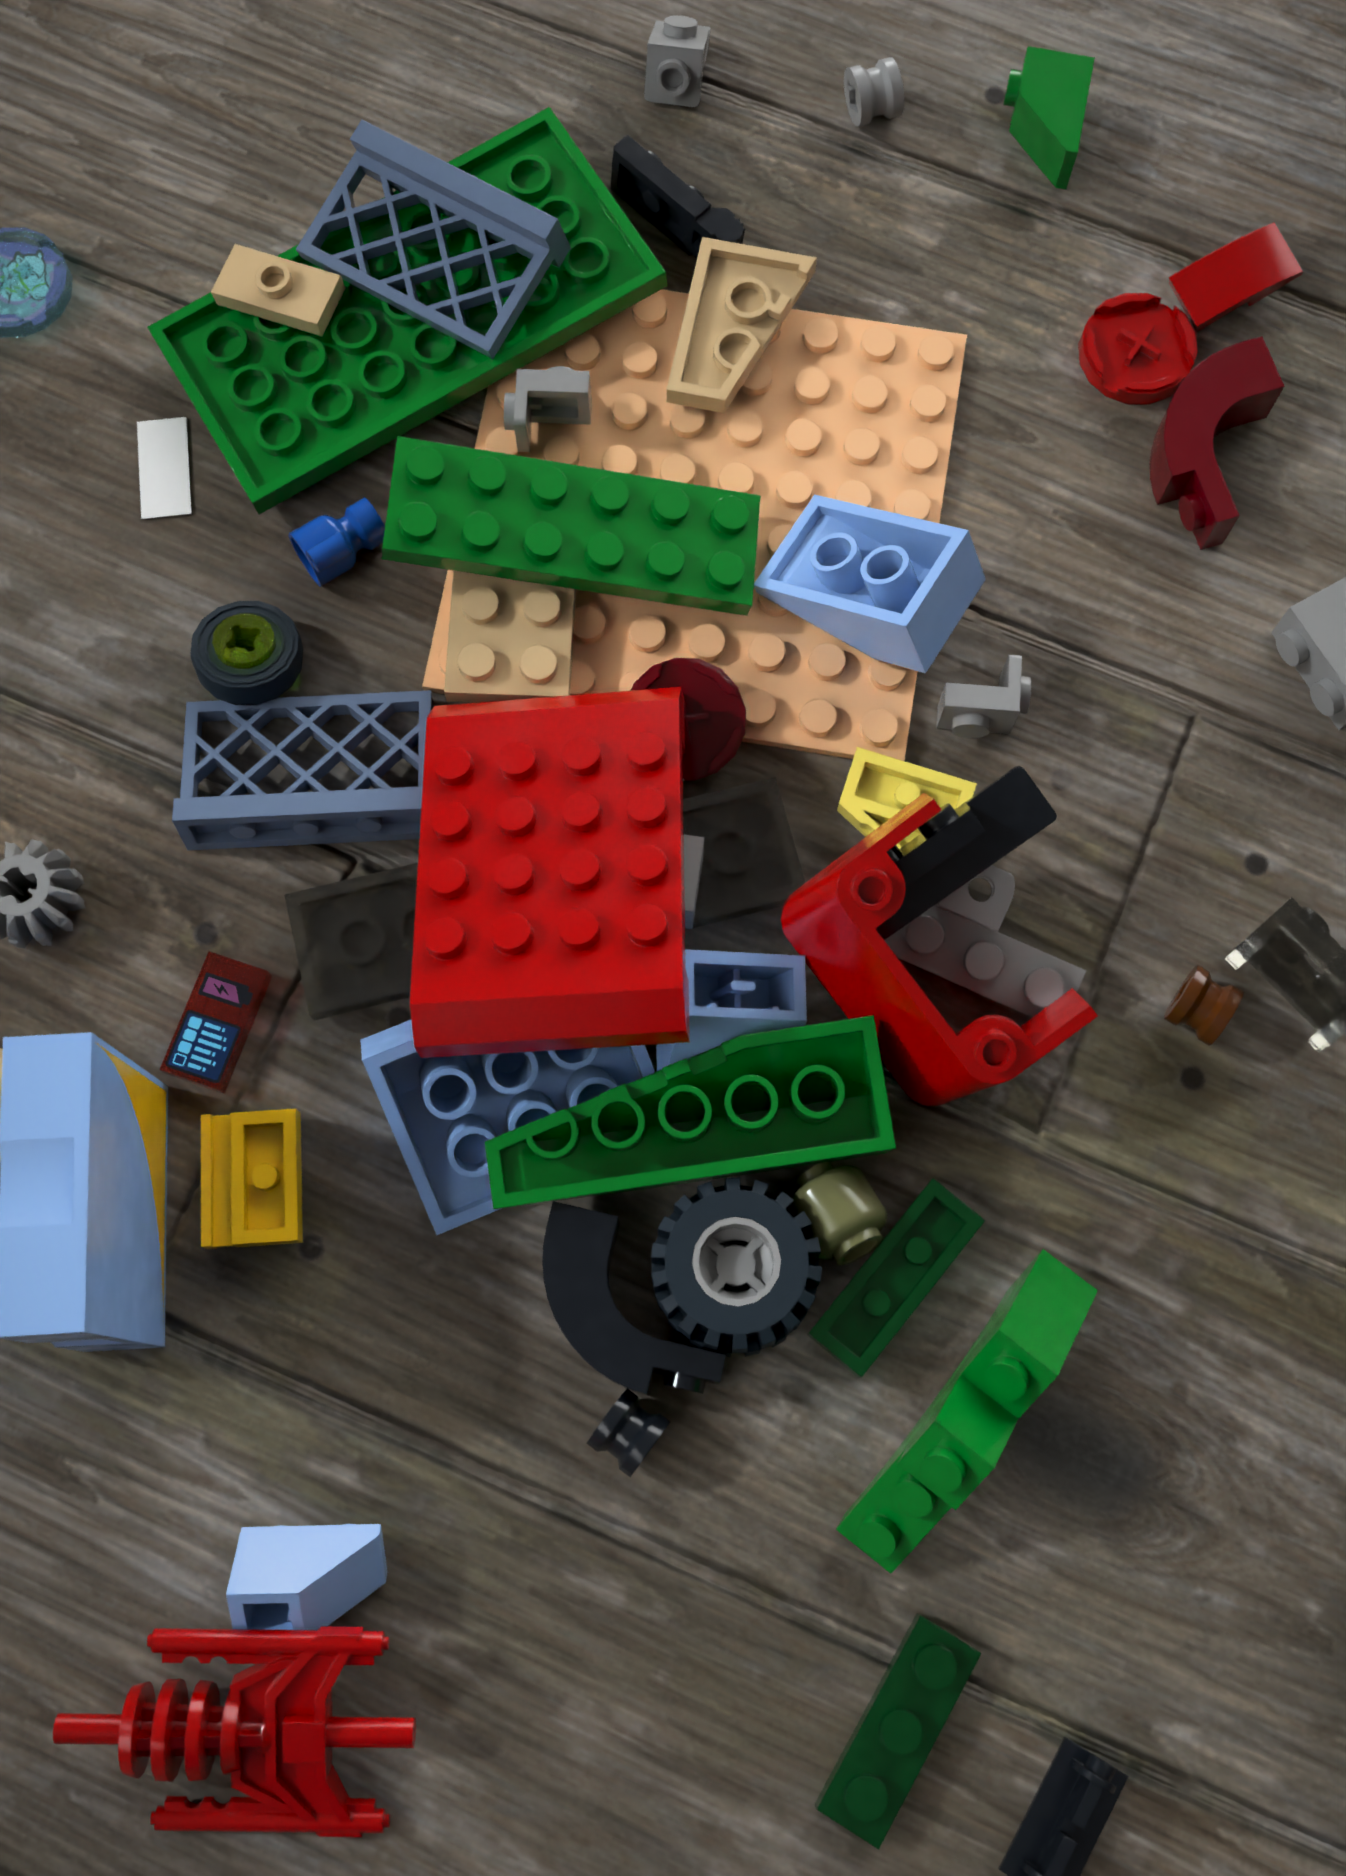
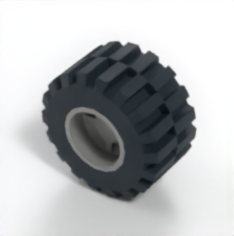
M739 1177L725 1178L724 1186L713 1188L711 1181L697 1186V1194L691 1198L683 1195L674 1203V1211L670 1217L664 1216L658 1227V1237L656 1243H653L651 1254V1274L655 1298L660 1311L663 1310L667 1316L668 1324L677 1334L681 1332L690 1339L689 1344L696 1348L703 1349L706 1347L717 1351V1353L724 1354L726 1357H731V1353H744L746 1357L759 1354L761 1349L769 1346L774 1348L783 1342L793 1330L798 1328L816 1297L815 1293L820 1283L822 1267L819 1266L818 1262L821 1249L818 1237L806 1240L803 1232L810 1228L812 1223L804 1211L794 1217L790 1209L794 1200L783 1191L778 1197L767 1192L769 1185L767 1183L754 1180L753 1187L740 1185Z

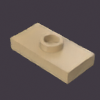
M235 244L211 294L217 305L323 336L346 287L341 275Z

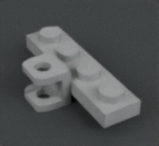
M993 865L941 900L938 906L934 905L885 940L899 959L1031 1017H1034L1073 988L1077 992L1086 973V970L998 932L1013 899L1015 880L1011 873ZM975 878L985 879L991 886V895L984 902L974 900L969 894V884Z

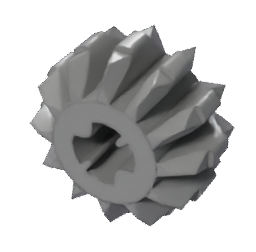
M31 839L24 851H22L15 843L5 842V859L0 861V939L8 936L9 943L21 949H26L33 937L42 946H52L53 928L58 926L66 932L74 931L72 921L66 917L67 912L86 908L84 899L75 893L78 888L85 884L83 876L76 869L69 868L71 859L60 849H53L49 852L48 847L41 841ZM27 890L33 895L30 899L25 894ZM21 899H26V900H27V901L21 903Z

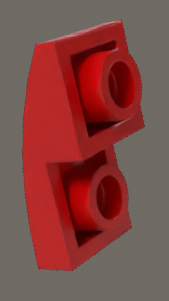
M1274 222L1248 233L1188 265L1169 277V285L1196 332H1199L1245 303L1250 307L1301 276L1303 271Z

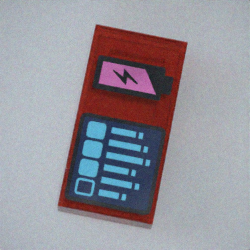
M209 951L159 1070L167 1075L225 1094L272 975L267 970Z

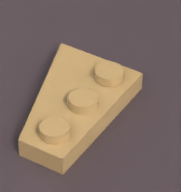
M702 237L666 389L667 402L725 413L814 275L817 257Z

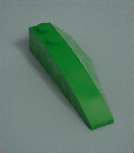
M874 1015L740 1035L706 1052L670 1064L653 1074L628 1084H622L571 1108H564L485 1141L493 1209L643 1190L890 1153L896 1149Z

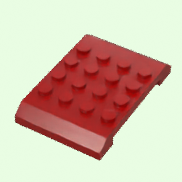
M682 687L433 707L426 722L410 989V1013L414 1047L420 1058L690 1042L689 980L686 972L682 760V754L685 753V716Z

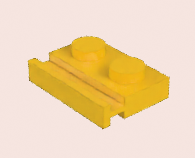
M295 1108L230 1113V1115L212 1116L211 1114L201 1115V1247L217 1249L218 1247L232 1246L249 1247L303 1243L301 1113Z

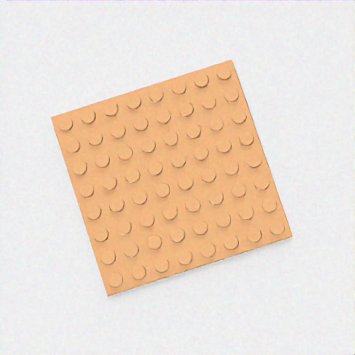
M661 289L520 368L547 370L555 366H564L575 371H589L592 398L591 425L532 423L530 452H518L515 431L505 430L504 397L505 393H515L517 371L488 386L475 449L761 495L755 582L814 495L940 523L967 335L791 309L725 413L667 402L666 389L689 293ZM453 570L447 571L422 684L424 691L431 690V692L444 694ZM755 588L753 590L752 607L747 616L576 589L570 695L631 691L634 682L653 665L673 658H699L721 668L738 686L746 707V731L742 742L853 759L856 748L860 747L905 761L918 671L873 659L756 592Z

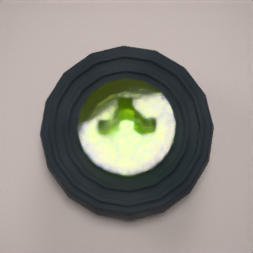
M236 601L218 607L201 620L192 635L190 657L200 683L215 698L234 705H258L278 698L293 686L302 670L303 645L293 620L278 607L261 601ZM246 647H254V650L248 652Z

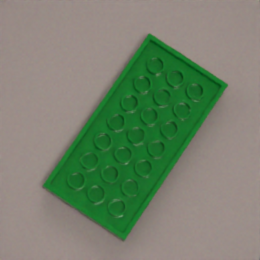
M550 107L447 162L557 218L571 247L559 268L552 264L549 266L493 359L344 280L346 288L323 336L217 305L211 292L147 327L259 515L394 440L397 436H401L517 371V369L526 366L668 286L666 271ZM396 190V191H394L393 193H394V195H395V194H398V193H401V192H399V191ZM422 203L398 210L403 232L433 223L430 207ZM389 213L359 223L364 244L394 235ZM440 213L442 220H443V219H446V218H449V217L445 216L444 214ZM350 226L330 232L320 250L333 255L355 248ZM471 228L445 235L450 257L482 248L478 232ZM437 238L406 247L411 270L442 260ZM489 238L490 245L498 243ZM298 245L278 255V257L324 270L303 259L296 251ZM398 251L368 260L371 276L377 280L402 273ZM515 253L494 260L499 283L522 276L531 259ZM358 263L351 265L360 270ZM486 263L454 272L459 295L491 286ZM446 275L415 285L419 302L427 306L451 298ZM406 288L398 290L408 295ZM509 296L503 298L504 304ZM495 301L463 310L467 327L484 336L498 315ZM455 313L446 315L456 321Z

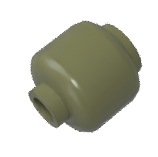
M823 1162L808 1169L798 1178L797 1184L800 1189L792 1197L794 1201L790 1209L794 1217L804 1211L811 1221V1227L804 1231L803 1235L806 1240L818 1237L821 1249L818 1259H835L838 1265H846L861 1259L879 1246L883 1240L880 1232L887 1221V1211L858 1167L839 1166L834 1168L830 1162Z

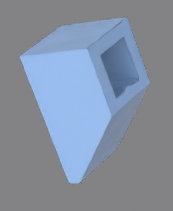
M381 1524L242 1527L226 1592L232 1628L318 1630L321 1626L330 1625L386 1583L387 1565Z

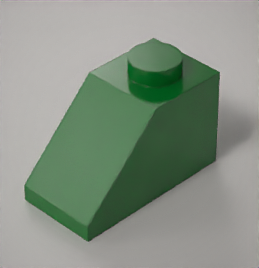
M1027 46L1022 70L1011 69L1007 82L1003 105L1013 107L1009 132L1053 186L1066 190L1078 154L1095 57Z

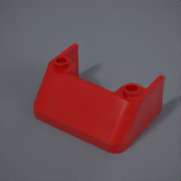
M923 793L795 890L783 905L781 925L787 940L799 955L805 956L807 966L848 1019L874 1015L881 1061L905 1093L919 1104L939 1106L1012 1080L1097 1018L1098 1015L1072 988L1021 1026L1005 1016L986 1015L974 1020L958 1033L954 1032L876 930L878 926L899 910L906 893L903 874L887 851L942 810L932 797Z

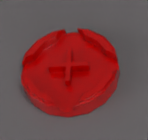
M1124 293L1105 300L1088 319L1078 344L1079 364L1089 383L1106 397L1127 405H1150L1171 397L1190 373L1198 354L1196 332L1184 312L1174 306L1173 310L1170 309L1167 305L1160 303L1162 298L1149 293Z

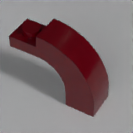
M1263 336L1225 347L1204 359L1191 370L1176 390L1153 440L1149 466L1150 481L1156 503L1160 505L1179 499L1181 521L1188 531H1193L1200 550L1223 544L1240 516L1215 458L1214 437L1227 429L1267 418L1285 387Z

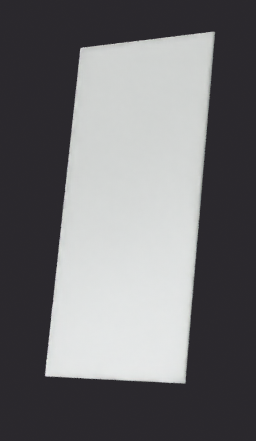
M187 417L137 422L141 519L192 514Z

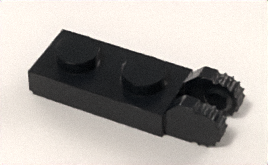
M625 136L614 145L611 190L689 256L693 255L697 259L702 237L739 244L743 243L744 223H741L740 219H736L735 214L729 209L711 208V204L705 200L697 188L687 185L664 166L655 153L645 150L630 136Z

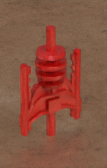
M321 1626L318 1630L155 1628L153 1633L148 1635L147 1647H151L152 1653H162V1663H183L186 1657L193 1656L200 1663L210 1664L212 1658L219 1656L224 1658L227 1664L255 1665L234 1675L225 1706H220V1692L217 1683L213 1681L199 1680L194 1688L190 1704L186 1682L181 1678L167 1679L164 1682L158 1695L157 1703L152 1683L150 1681L135 1684L130 1688L125 1699L122 1714L58 1713L53 1726L54 1744L118 1745L119 1766L123 1775L137 1779L141 1778L150 1758L154 1780L161 1782H173L180 1770L183 1756L188 1781L206 1780L211 1773L215 1756L220 1755L222 1773L224 1775L231 1773V1787L249 1796L231 1797L230 1801L224 1804L217 1802L214 1796H204L203 1801L200 1803H192L187 1796H167L164 1805H158L156 1811L151 1813L150 1824L154 1825L155 1831L316 1833L319 1837H362L363 1833L383 1834L384 1829L390 1826V1814H386L385 1808H376V1798L349 1797L332 1764V1747L414 1748L416 1718L332 1716V1687L344 1665L374 1666L375 1656H383L384 1650H389L390 1638L385 1637V1631H363L364 1627Z

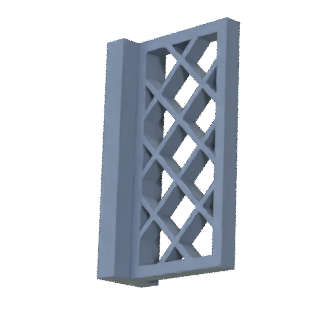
M361 120L350 138L356 152L297 246L296 251L303 259L328 272L341 275L344 281L493 359L549 266L552 264L559 268L571 249L559 220L416 146ZM365 174L382 183L385 198L355 207L353 194ZM393 189H395V190H397V191H399V192H401V193H398V194H395V195H394ZM419 203L430 207L433 223L405 232L402 231L398 210ZM389 213L394 235L364 244L359 223ZM440 213L444 214L445 216H447V217H449V218H446V219H443V220H442ZM350 226L355 248L333 255L320 250L330 232ZM466 228H471L478 232L482 248L450 257L445 235ZM437 238L442 260L411 270L406 247ZM489 238L498 243L490 245ZM398 251L402 273L381 280L371 276L368 265L369 259ZM515 253L531 259L522 276L499 283L494 260ZM358 263L360 270L351 265ZM486 263L491 286L459 295L454 272ZM446 275L451 298L428 306L419 302L415 285ZM406 288L408 295L398 290ZM509 296L504 304L503 298ZM495 301L498 315L485 336L467 327L463 310ZM455 313L456 321L446 315Z
M431 690L280 697L258 705H234L222 700L186 702L180 798H174L172 822L187 850L420 839L426 722L429 713L433 709ZM419 711V724L401 740L382 726L395 712ZM350 714L360 722L339 743L320 729L334 715ZM289 717L299 727L277 746L259 732L273 718ZM203 721H230L238 729L215 749L201 738ZM373 733L391 749L368 769L350 752ZM312 736L329 752L309 770L305 771L288 756ZM251 739L267 755L249 771L242 774L226 759ZM419 743L417 755L412 749ZM200 752L203 753V754L206 756V757H205L204 759H202L201 761H200ZM403 758L418 770V787L391 788L380 778ZM340 761L360 776L345 790L328 791L318 782ZM279 764L297 778L283 793L266 794L256 786L259 781ZM217 767L235 781L220 796L198 797V784Z

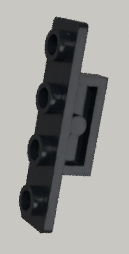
M1014 767L955 810L950 803L940 807L942 810L918 828L921 832L920 835L900 849L895 845L887 851L903 874L906 893L899 910L876 928L884 940L1056 820V812L1023 767Z

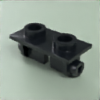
M1064 1736L998 1869L1008 1876H1080L1129 1776Z

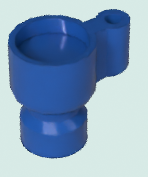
M364 497L348 506L342 518L335 519L329 515H320L292 531L288 536L303 566L315 583L321 587L352 569L356 563L357 552L360 549L373 550L383 544L385 525L373 505Z

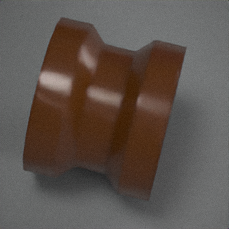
M1197 964L1178 989L1165 1012L1164 1019L1175 1026L1181 1024L1188 1025L1196 1031L1198 1040L1210 1046L1220 1036L1233 1017L1243 998L1244 992L1233 985L1222 987L1212 981L1208 970Z

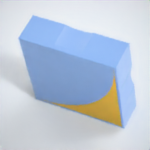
M92 1032L3 1037L0 1109V1339L24 1343L51 1342L57 1348L82 1352L165 1347L168 1086Z

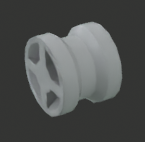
M893 57L880 59L875 67L864 69L860 65L846 68L844 72L845 99L850 118L856 127L870 124L872 118L883 115L887 119H892L903 114V82L900 70Z

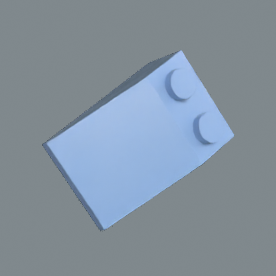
M814 495L754 582V588L761 596L873 659L926 674L986 579L969 530Z

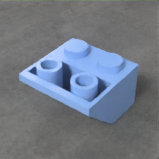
M685 949L686 972L689 980L690 1042L656 1044L657 1071L685 1058L689 1059L718 1047L721 1043L740 1035L805 1026L807 1022L805 956Z

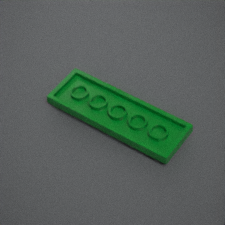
M397 436L381 559L747 616L753 603L761 495Z

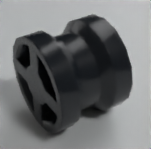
M627 1388L601 1421L587 1444L597 1452L608 1451L618 1459L619 1469L631 1477L670 1424V1421L660 1413L650 1415L640 1407L638 1396Z

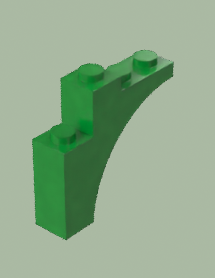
M1042 1249L1007 1290L988 1323L952 1376L884 1467L847 1510L836 1530L891 1574L951 1507L957 1510L995 1468L1018 1419L1058 1376L1098 1290Z

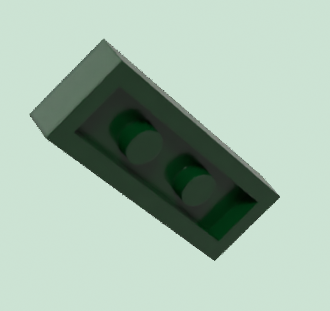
M932 1178L807 1335L854 1375L862 1378L986 1220Z
M917 1613L814 1804L816 1810L879 1850L982 1653Z

